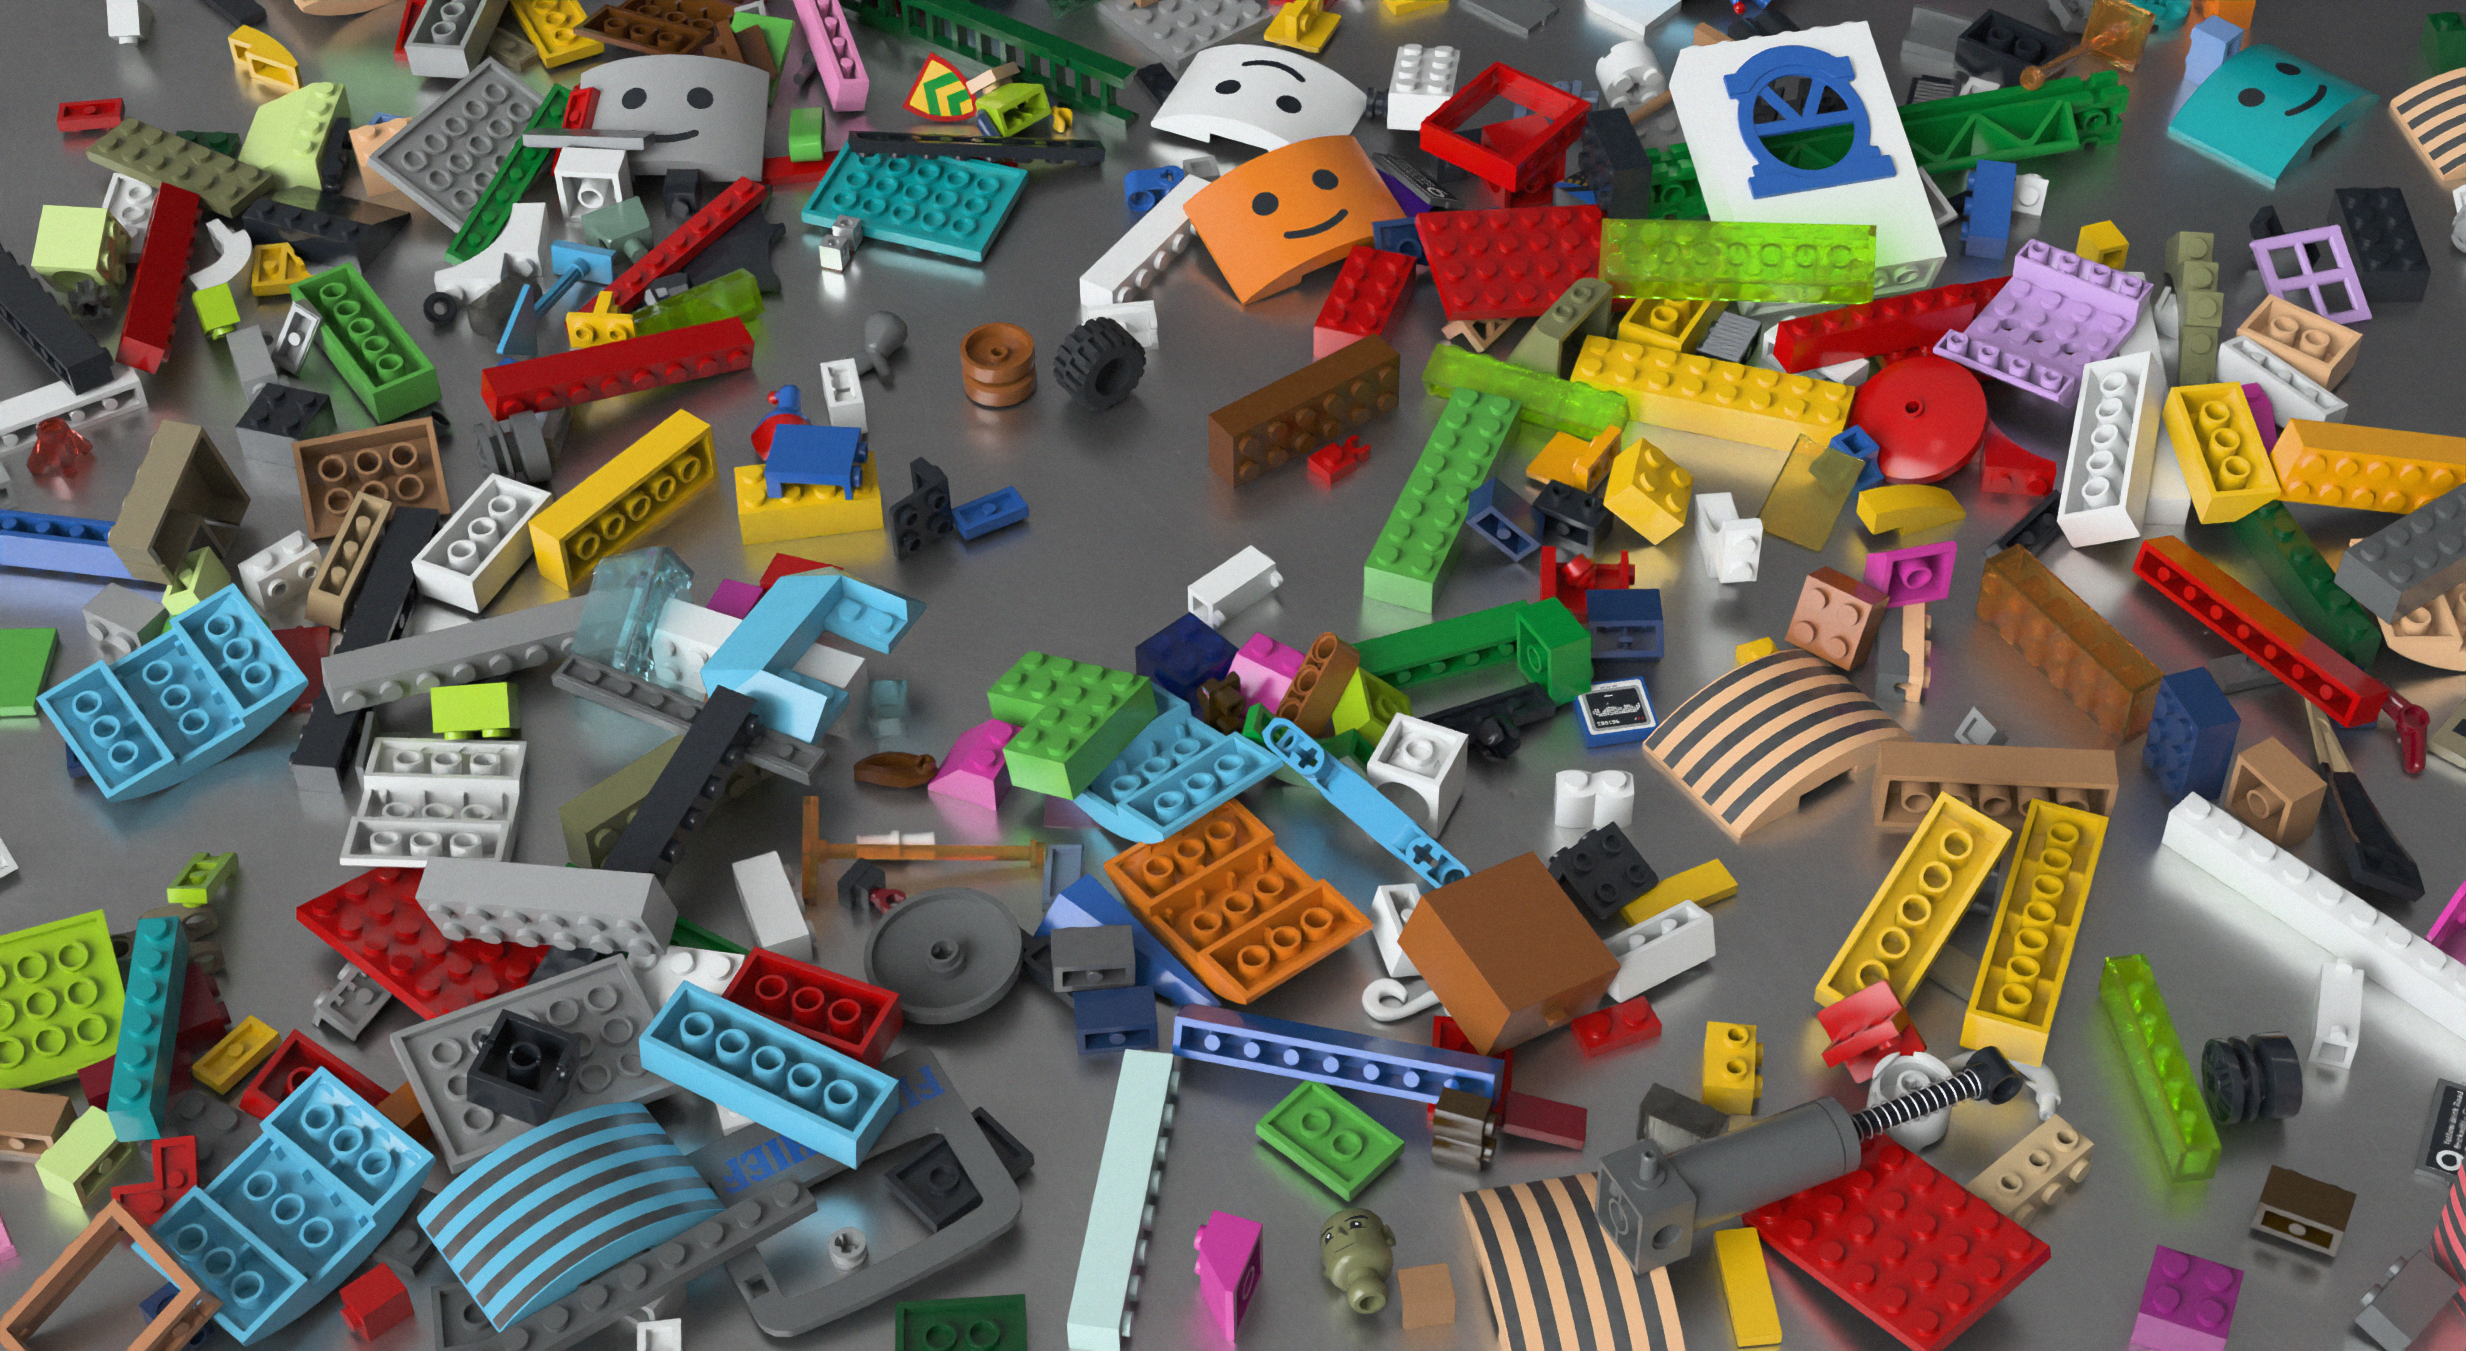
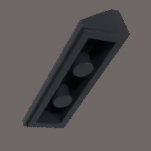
M2055 489L2042 498L1988 546L1983 553L2014 572L2019 571L2062 532L2057 522L2061 493Z

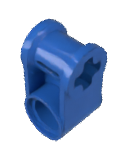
M1168 165L1162 168L1133 170L1124 177V189L1128 207L1135 212L1152 210L1185 178L1183 169L1178 166ZM1168 175H1171L1172 181H1168Z

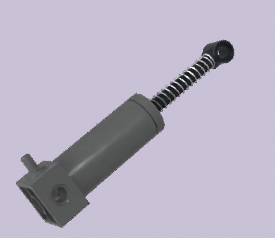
M1988 1046L1973 1054L1962 1072H1957L1955 1076L1949 1075L1945 1080L1939 1079L1936 1083L1930 1082L1927 1086H1920L1917 1090H1910L1908 1094L1901 1093L1899 1097L1893 1096L1889 1101L1883 1100L1880 1104H1872L1870 1108L1864 1107L1861 1112L1853 1111L1851 1115L1847 1113L1845 1108L1835 1098L1825 1095L1667 1155L1663 1154L1653 1139H1649L1599 1158L1594 1216L1638 1276L1690 1256L1692 1234L1694 1232L1858 1170L1861 1163L1860 1142H1863L1864 1137L1871 1139L1875 1133L1882 1135L1883 1130L1890 1132L1893 1126L1900 1128L1902 1123L1909 1125L1912 1119L1919 1121L1920 1116L1929 1117L1930 1112L1938 1114L1941 1108L1946 1111L1949 1105L1956 1107L1959 1101L1966 1103L1967 1098L1976 1101L1987 1099L1993 1105L2004 1104L2018 1094L2024 1080L2022 1075L1997 1047Z

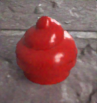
M1583 553L1579 554L1560 570L1566 577L1563 581L1569 587L1576 586L1579 589L1587 588L1594 590L1597 582L1595 577L1597 570L1594 565L1595 561L1591 557L1587 559Z

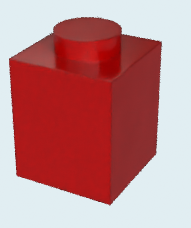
M382 1262L339 1290L345 1308L340 1310V1313L345 1323L353 1332L360 1329L370 1342L415 1313L407 1288L385 1262Z

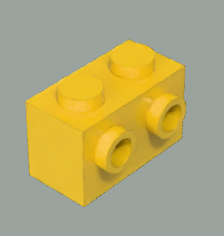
M1707 1021L1704 1042L1701 1111L1751 1116L1753 1099L1761 1100L1763 1075L1755 1074V1067H1762L1764 1043L1756 1042L1757 1025Z

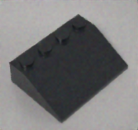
M301 185L259 197L242 215L245 230L251 239L253 248H255V245L288 242L294 249L295 255L300 257L301 260L332 268L351 262L361 275L412 218L411 213Z

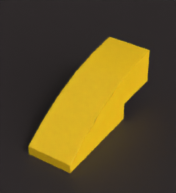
M242 25L228 37L234 62L249 67L251 77L293 91L304 87L298 63L292 54L272 37L246 25Z
M1919 484L1892 485L1859 492L1856 511L1873 535L1897 528L1902 536H1906L1966 518L1965 510L1949 490Z

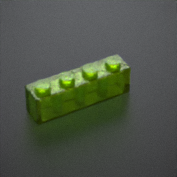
M741 268L628 314L634 316L637 337L736 316L740 317L743 324L754 321L757 315L766 312L755 276Z

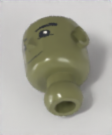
M1350 1208L1339 1211L1326 1220L1320 1231L1321 1261L1326 1268L1323 1271V1275L1327 1279L1330 1278L1336 1287L1348 1292L1347 1299L1354 1310L1363 1314L1377 1312L1383 1308L1388 1298V1289L1384 1282L1391 1275L1394 1258L1391 1248L1396 1246L1394 1234L1389 1225H1384L1381 1218L1370 1210Z

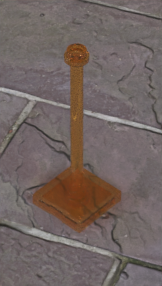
M2094 0L2080 46L2041 67L2029 66L2025 68L2020 76L2021 85L2026 89L2036 90L2044 84L2045 78L2087 55L2132 74L2139 69L2145 43L2156 14L2123 0Z
M803 796L802 898L805 906H817L818 863H827V859L858 860L861 857L865 860L1029 861V867L1036 868V865H1044V842L1030 839L1029 846L827 844V840L819 839V796Z

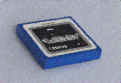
M1643 676L1591 683V692L1574 697V701H1572L1587 748L1646 740L1660 725Z

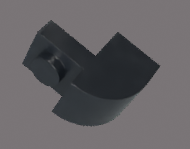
M2273 205L2261 207L2249 224L2250 233L2254 240L2309 230V228L2284 232ZM2316 243L2305 244L2304 247L2313 268L2321 255ZM2294 247L2269 251L2277 275L2281 277L2303 275ZM2252 250L2249 255L2253 262L2258 266Z

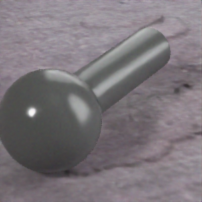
M811 50L805 53L802 59L803 66L793 76V81L797 85H802L813 72L819 71Z

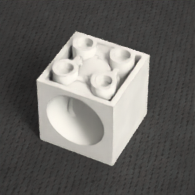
M1397 712L1367 763V782L1425 829L1430 837L1437 839L1466 787L1468 734Z

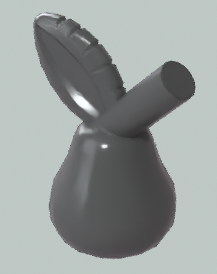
M874 312L865 323V350L849 354L844 359L854 358L859 376L875 366L883 383L892 382L895 376L886 358L906 341L908 336L907 325L898 315L892 312Z

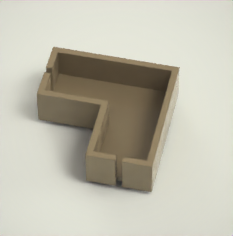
M166 419L162 420L158 431L151 438L150 449L144 462L137 469L136 479L130 493L123 500L120 515L116 523L110 528L107 543L117 557L123 560V565L135 579L173 586L190 547L192 551L209 546L217 558L225 559L237 533L236 530L207 524L205 520L240 526L251 499L202 426Z

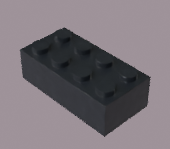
M2335 188L2327 221L2329 226L2336 224L2341 226V233L2366 302H2422L2431 269L2401 188Z

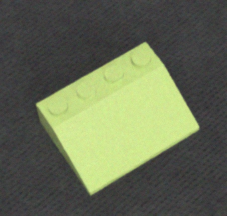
M330 82L312 83L259 106L237 160L273 174L275 185L270 189L285 190L301 185L322 191L324 179L321 175V168L336 120L339 117L350 118L351 116L345 85Z

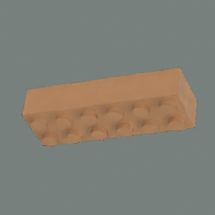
M1880 741L1871 791L1873 823L1876 827L1919 828L1943 791L2013 833L2022 832L2031 800L2034 798L2110 817L2106 837L2119 787L2115 751Z

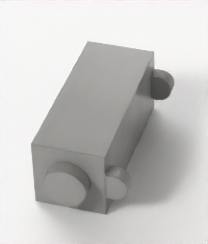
M259 325L225 333L249 406H251L267 383L290 386L287 376H277L267 346L273 343V336L269 331L261 332Z

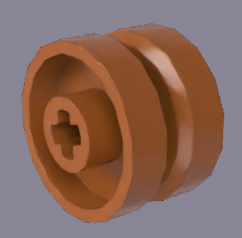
M994 322L978 326L970 330L963 337L960 345V357L963 367L962 380L965 393L973 401L985 406L995 407L1014 405L1025 400L1035 390L1037 383L1036 366L1034 363L1035 345L1032 336L1024 328L1012 323Z

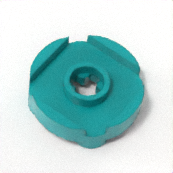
M2130 0L2128 15L2135 23L2145 28L2148 27L2149 23L2158 25L2157 30L2159 31L2175 30L2184 26L2187 22L2192 2L2191 0Z

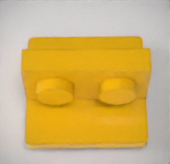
M1296 0L1294 4L1287 2L1265 31L1264 40L1278 45L1302 49L1306 52L1320 53L1341 23V15L1322 11L1323 0Z
M613 291L599 292L593 313L568 312L566 315L570 344L573 348L583 349L637 337L634 316L632 314H621L620 306L615 305Z

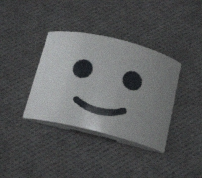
M666 54L620 59L599 65L581 74L580 89L594 86L601 92L592 129L655 131L656 142L645 150H626L631 182H635L636 175H666L667 169H699L701 182H736L742 176L752 181H762L770 82L769 72L743 63L720 58Z

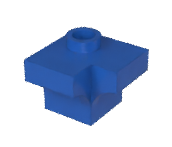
M1858 424L1831 438L1828 448L1818 459L1811 463L1809 468L1811 475L1830 495L1845 488L1855 500L1859 498V492L1878 488L1884 480V476L1877 464V455L1880 447Z

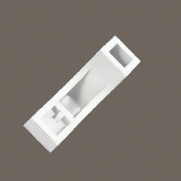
M215 219L206 223L213 249L221 258L212 266L188 276L192 293L228 283L236 306L252 291L254 250L251 239L245 229L235 233L231 227L227 229L219 219Z

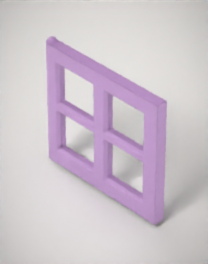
M2336 224L2253 240L2249 244L2256 258L2268 295L2271 294L2286 301L2284 293L2309 288L2318 315L2343 326L2369 322L2372 319L2341 233L2340 225ZM2328 240L2338 268L2314 273L2304 245ZM2294 247L2304 275L2279 279L2269 251ZM2343 281L2353 310L2328 314L2319 286Z

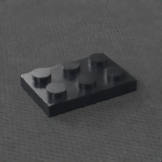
M980 1106L971 1112L1013 1180L1035 1165L1034 1155L986 1110ZM942 1133L883 1175L885 1185L935 1233L958 1221L983 1203V1198Z

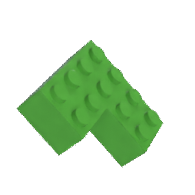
M1030 650L986 691L994 719L1023 727L1003 748L1012 785L1073 801L1158 715L1150 677Z

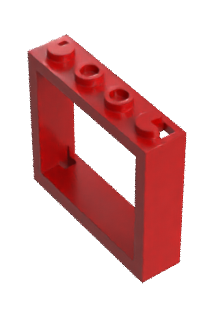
M1496 61L1469 84L1463 86L1448 101L1443 102L1432 114L1425 117L1421 122V129H1419L1420 149L1516 193L1581 137V127L1585 126L1586 112H1591L1592 103ZM1497 95L1555 120L1511 158H1507L1453 133L1455 129Z

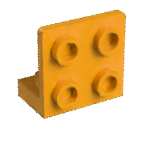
M1610 424L1601 435H1596L1591 443L1559 431L1526 468V476L1547 485L1554 479L1591 494L1611 471L1614 458L1620 454L1622 429Z

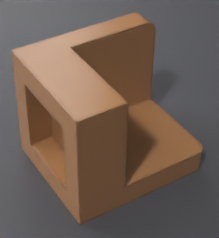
M1447 1262L1402 1268L1397 1271V1280L1403 1302L1402 1323L1404 1329L1455 1323L1456 1296Z

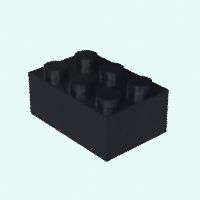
M1989 9L1958 36L1953 68L1965 72L1969 76L2000 84L2002 89L2056 80L2066 72L2071 42L1998 11Z
M1624 107L1586 112L1585 126L1581 127L1583 151L1578 154V164L1580 171H1585L1589 190L1594 191L1597 197L1598 208L1601 211H1605L1609 223L1646 219L1653 166Z

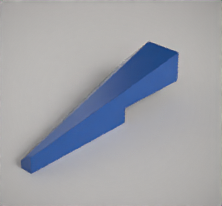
M1090 873L1058 894L1033 935L1035 939L1038 936L1045 937L1048 935L1051 937V929L1066 927H1097L1110 924L1131 925L1135 954V986L1153 985L1155 993L1171 999L1172 1005L1181 1009L1188 1003L1222 1008V1004Z

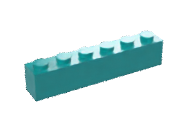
M179 916L138 919L107 1106V1114L119 1142L161 1139L190 949Z

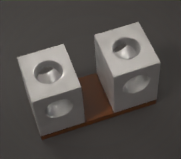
M839 215L832 225L833 235L826 234L819 245L822 269L843 273L863 243L861 219Z

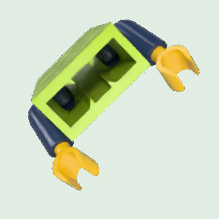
M1008 83L981 96L975 103L977 108L975 114L976 123L983 136L1010 137L1050 114L1054 116L1053 128L1057 132L1063 133L1065 131V124L1072 127V111L1068 108H1058V103L1045 92L1043 84Z

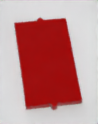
M299 625L293 629L270 630L309 682L301 695L287 710L295 712L297 709L311 708L314 698L319 697L322 689L321 658L329 656L330 626L303 628V626Z

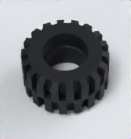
M1098 317L1095 321L1092 318L1087 320L1083 326L1081 324L1074 328L1075 331L1071 335L1068 334L1066 336L1065 342L1057 350L1058 356L1054 358L1053 365L1055 368L1053 373L1057 378L1058 384L1085 409L1088 408L1090 411H1096L1097 409L1103 411L1107 410L1110 405L1113 407L1118 405L1120 400L1126 399L1130 395L1131 390L1137 387L1139 384L1138 380L1143 377L1145 371L1143 367L1146 365V357L1144 356L1146 352L1141 344L1115 320Z

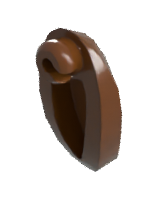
M892 751L872 754L861 759L853 766L854 780L902 788L928 783L938 772L936 760L929 754L918 756L906 752Z

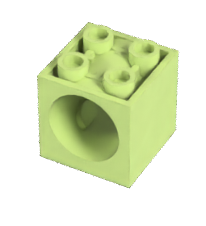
M43 205L31 266L55 292H76L75 282L94 279L100 286H107L108 295L119 296L121 284H124L126 281L125 263L127 254H130L132 250V238L107 208Z

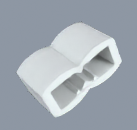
M1565 770L1556 773L1554 793L1555 825L1577 829L1591 825L1603 828L1613 821L1619 828L1628 827L1632 824L1634 804L1632 773L1621 770H1605L1595 774L1584 770Z

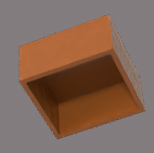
M1534 851L1422 894L1397 940L1399 946L1479 1055L1492 1057L1568 1024L1572 1019L1593 1013L1622 967Z

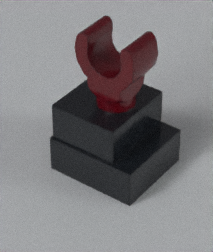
M861 857L837 882L838 903L850 911L856 905L870 911L875 905L880 909L883 916L893 908L890 904H898L906 899L904 892L897 889H887L885 872Z

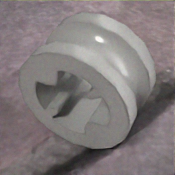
M846 1227L835 1231L831 1235L828 1243L830 1259L835 1267L840 1270L851 1271L860 1268L866 1262L868 1247L866 1237L862 1231L857 1228ZM845 1245L855 1246V1248H851V1253H842V1250L845 1251Z

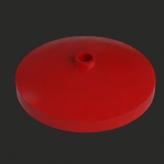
M1914 357L1887 366L1866 382L1852 404L1848 419V429L1858 424L1880 447L1877 455V464L1885 481L1899 485H1924L1952 475L1974 457L1987 434L1989 407L1981 385L1966 368L1944 358Z

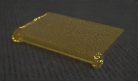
M1800 433L1756 517L1761 519L1763 531L1820 553L1866 462L1813 442L1808 435Z

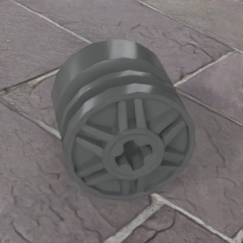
M533 410L510 415V432L504 433L497 419L490 421L493 434L491 437L488 436L483 423L473 426L475 434L474 450L481 474L485 480L494 473L517 481L516 473L518 472L523 473L529 485L552 480V470L547 449Z

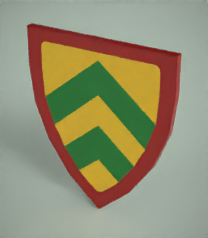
M930 52L902 108L931 121H963L975 116L977 112L975 105L977 98L975 93H970L966 85L968 80L958 68L942 57Z

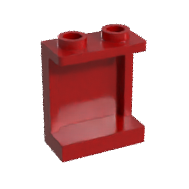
M1542 546L1540 601L1555 596L1565 608H1569L1573 612L1579 624H1586L1585 591L1589 589H1579L1576 586L1569 587L1563 581L1566 577L1560 572L1569 562H1556V546ZM1621 550L1620 563L1594 564L1597 569L1595 574L1597 582L1594 590L1629 589V585L1635 584V564H1629L1628 550Z

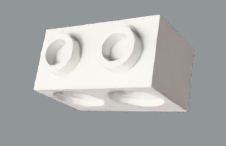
M854 358L820 363L824 396L831 426L861 428V434L868 433L864 399Z

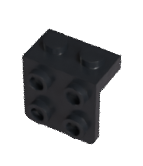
M922 457L910 463L913 493L892 505L889 509L894 556L901 561L912 554H916L926 545L954 529L948 477L944 475L938 466L931 465Z
M1614 821L1600 830L1596 828L1590 830L1579 839L1578 844L1570 849L1567 846L1563 847L1548 860L1551 863L1548 871L1560 885L1564 881L1569 880L1600 919H1607L1654 889L1659 882L1656 873Z

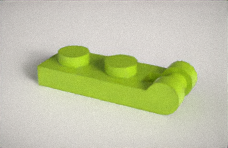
M209 852L195 853L168 886V903H182L187 908L200 907L208 903L229 875L237 874L239 866L237 853L224 852L221 856H211Z

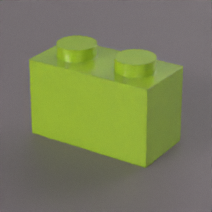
M228 283L193 293L191 301L204 337L212 335L213 340L226 338L225 333L235 331V328L240 323V318Z

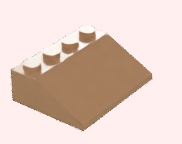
M432 416L291 443L309 539L312 542L336 537L358 491L393 502L389 520H392L397 506L438 509L440 517L451 515L443 464Z

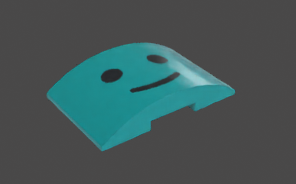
M2259 43L2236 53L2219 66L2182 106L2168 126V131L2275 185L2311 157L2315 144L2338 126L2346 129L2380 101L2381 96L2276 45Z

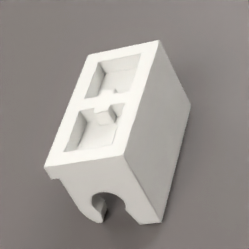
M1154 300L1087 306L1088 320L1093 318L1096 321L1098 317L1111 318L1130 333L1145 351L1159 349Z

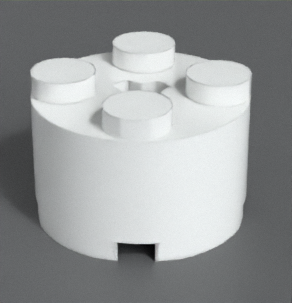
M1626 41L1610 48L1612 53L1605 59L1602 55L1597 62L1596 76L1607 103L1612 109L1647 103L1663 93L1666 88V78L1657 56L1652 48L1645 46L1644 42Z
M1914 1051L1913 1056H1900V1052L1892 1053L1884 1057L1873 1071L1866 1107L1870 1108L1874 1103L1880 1104L1883 1100L1889 1101L1893 1096L1899 1097L1901 1093L1908 1094L1912 1089L1917 1090L1920 1086H1927L1930 1082L1936 1083L1939 1079L1945 1080L1947 1076L1953 1075L1942 1061L1930 1054ZM1949 1105L1946 1111L1942 1108L1939 1109L1938 1114L1930 1112L1929 1117L1922 1115L1919 1121L1912 1119L1909 1125L1902 1123L1900 1128L1893 1126L1890 1132L1883 1130V1133L1911 1152H1918L1924 1146L1936 1142L1944 1135L1949 1126L1953 1106Z

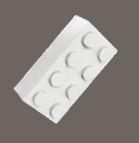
M1419 44L1399 46L1388 95L1387 129L1419 131L1421 129V122L1425 117L1432 114L1443 102L1448 101L1458 92L1461 50H1454L1450 46H1437L1435 49L1423 48Z
M492 473L411 562L419 593L479 614L534 552L528 522L554 503L552 493Z

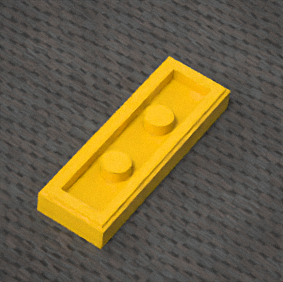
M1717 858L1659 881L1654 889L1622 908L1619 912L1628 924L1633 927L1688 899L1702 908L1737 894L1738 883Z
M1749 1227L1714 1231V1247L1738 1347L1781 1343L1782 1331L1757 1229Z

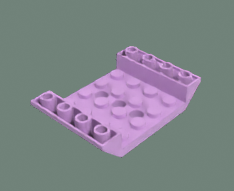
M2031 238L2015 256L2013 277L1963 333L1949 329L1934 346L1933 353L1967 369L2071 409L2079 398L2084 365L2115 357L2134 334L2151 296L2154 284Z

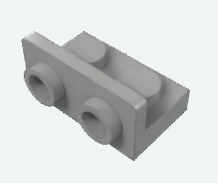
M349 961L337 976L341 980L333 990L327 986L313 1003V1007L317 1010L312 1023L319 1026L325 1020L355 1042L394 995Z

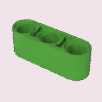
M823 106L791 109L789 128L791 162L824 160L826 124Z

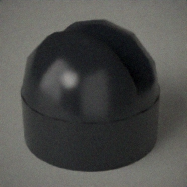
M429 409L422 418L432 416L438 439L448 431L451 424L443 414L434 409Z

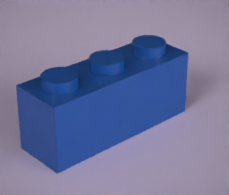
M1977 159L1975 172L1969 171L1966 191H1971L1972 197L1965 198L1963 216L1969 217V222H1962L1960 241L1966 242L1964 255L2004 260L2009 236L2016 163Z

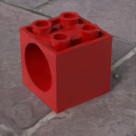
M1538 113L1482 126L1481 146L1511 158L1547 128L1549 123L1543 115ZM1567 150L1561 153L1516 193L1482 177L1480 179L1500 209L1539 207L1552 204L1554 184L1565 179Z

